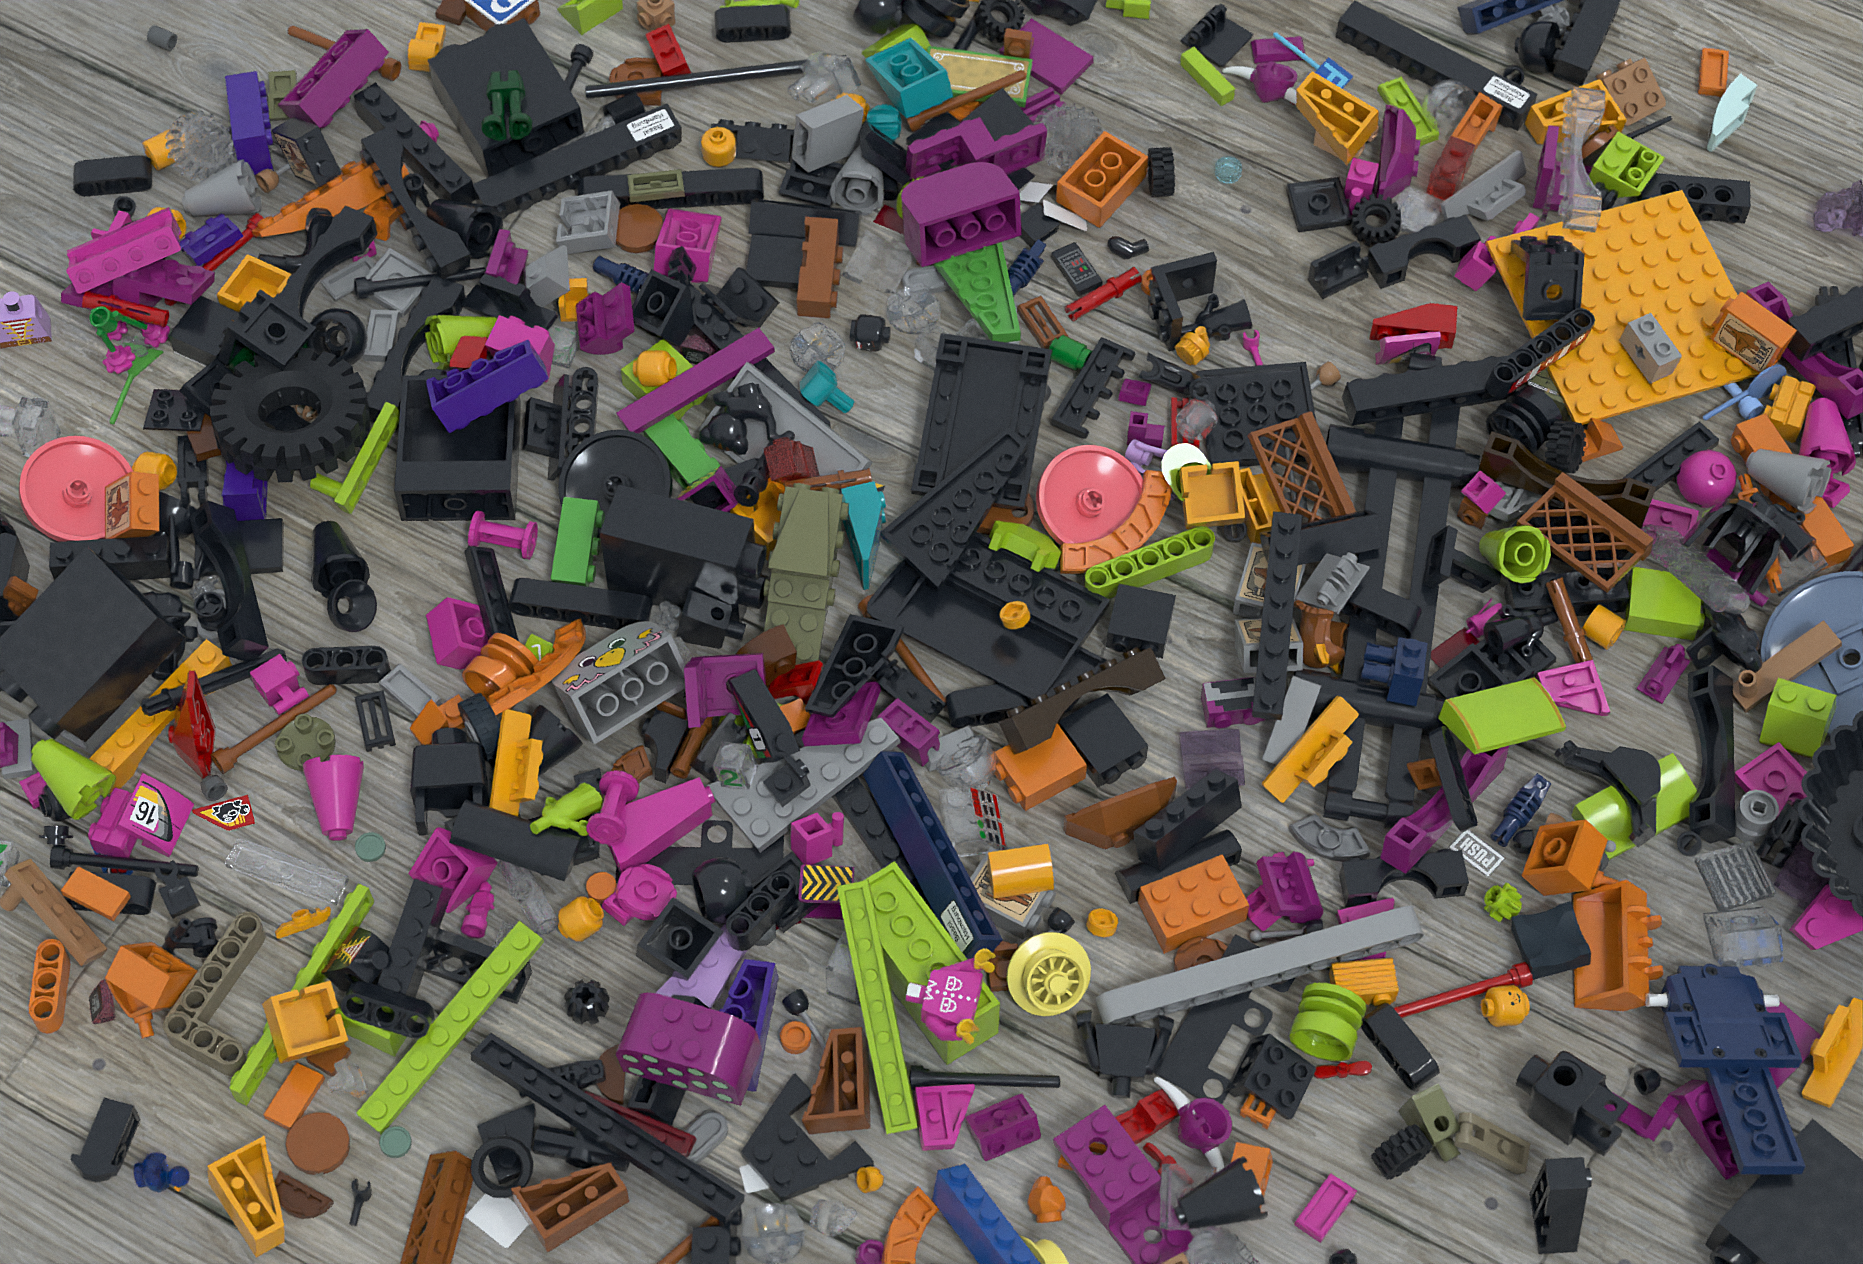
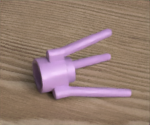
M1133 439L1126 450L1125 458L1143 476L1145 470L1141 466H1148L1153 456L1163 458L1167 450ZM1171 493L1170 500H1174L1175 496Z

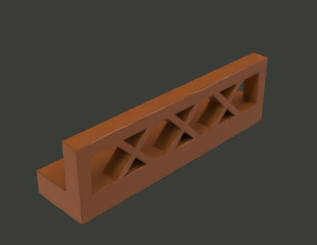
M457 1151L430 1155L400 1264H412L414 1257L418 1253L419 1256L416 1264H451L473 1184V1177L471 1175L472 1159ZM444 1163L442 1171L437 1175L439 1164ZM435 1193L434 1200H433L432 1203L428 1206L430 1198H431V1197L433 1196V1194ZM427 1223L426 1230L420 1236L423 1226Z

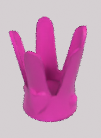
M1491 598L1476 615L1466 619V624L1469 628L1466 633L1471 632L1477 638L1484 635L1485 623L1498 612L1502 604L1497 603L1482 613L1492 601Z

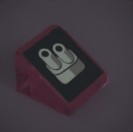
M693 334L680 345V354L689 363L697 365L712 356L714 349L701 337Z
M102 980L89 996L91 1021L93 1024L113 1021L116 1018L113 994L107 982Z

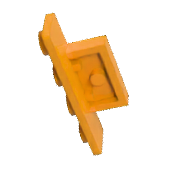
M1336 696L1264 779L1262 786L1279 802L1284 803L1301 782L1312 787L1321 783L1327 777L1329 769L1336 761L1341 760L1347 754L1348 747L1353 743L1343 733L1358 717V712L1341 696Z
M507 709L502 712L489 807L518 817L520 803L535 800V795L539 789V781L537 779L539 766L543 760V752L541 750L543 741L529 739L530 714Z
M1853 998L1848 1007L1838 1005L1834 1014L1827 1016L1821 1038H1816L1810 1049V1055L1813 1056L1814 1070L1802 1090L1803 1098L1828 1108L1833 1105L1863 1049V1000Z

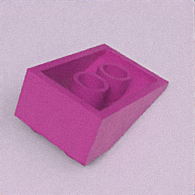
M668 208L655 247L654 271L669 277V260L672 251L683 246L697 267L691 282H708L722 216Z

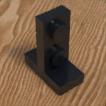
M1448 525L1431 537L1424 585L1433 589L1452 577L1481 593H1485L1500 583L1501 573L1455 549L1457 529Z

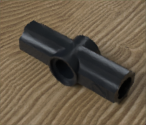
M540 1125L536 1131L533 1147L534 1154L563 1159L568 1164L582 1169L611 1163L613 1168L618 1171L626 1172L629 1168L630 1162L577 1128L573 1131Z

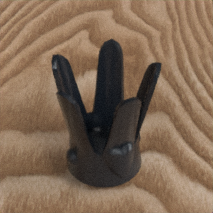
M417 173L406 175L403 178V183L410 199L416 205V198L419 195L423 204L428 207L430 204L426 193H429L424 187L423 177Z

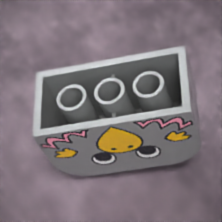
M643 621L619 629L577 655L565 669L552 679V683L577 732L593 744H597L684 689V667L686 665L671 634L652 622Z

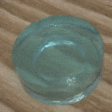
M1224 156L1218 159L1215 165L1216 178L1224 183H1233L1239 180L1242 172L1241 162L1232 156Z

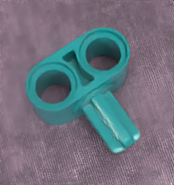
M817 360L799 382L801 394L817 407H820L827 400L843 413H847L855 403L850 396L837 388L836 374L821 361Z

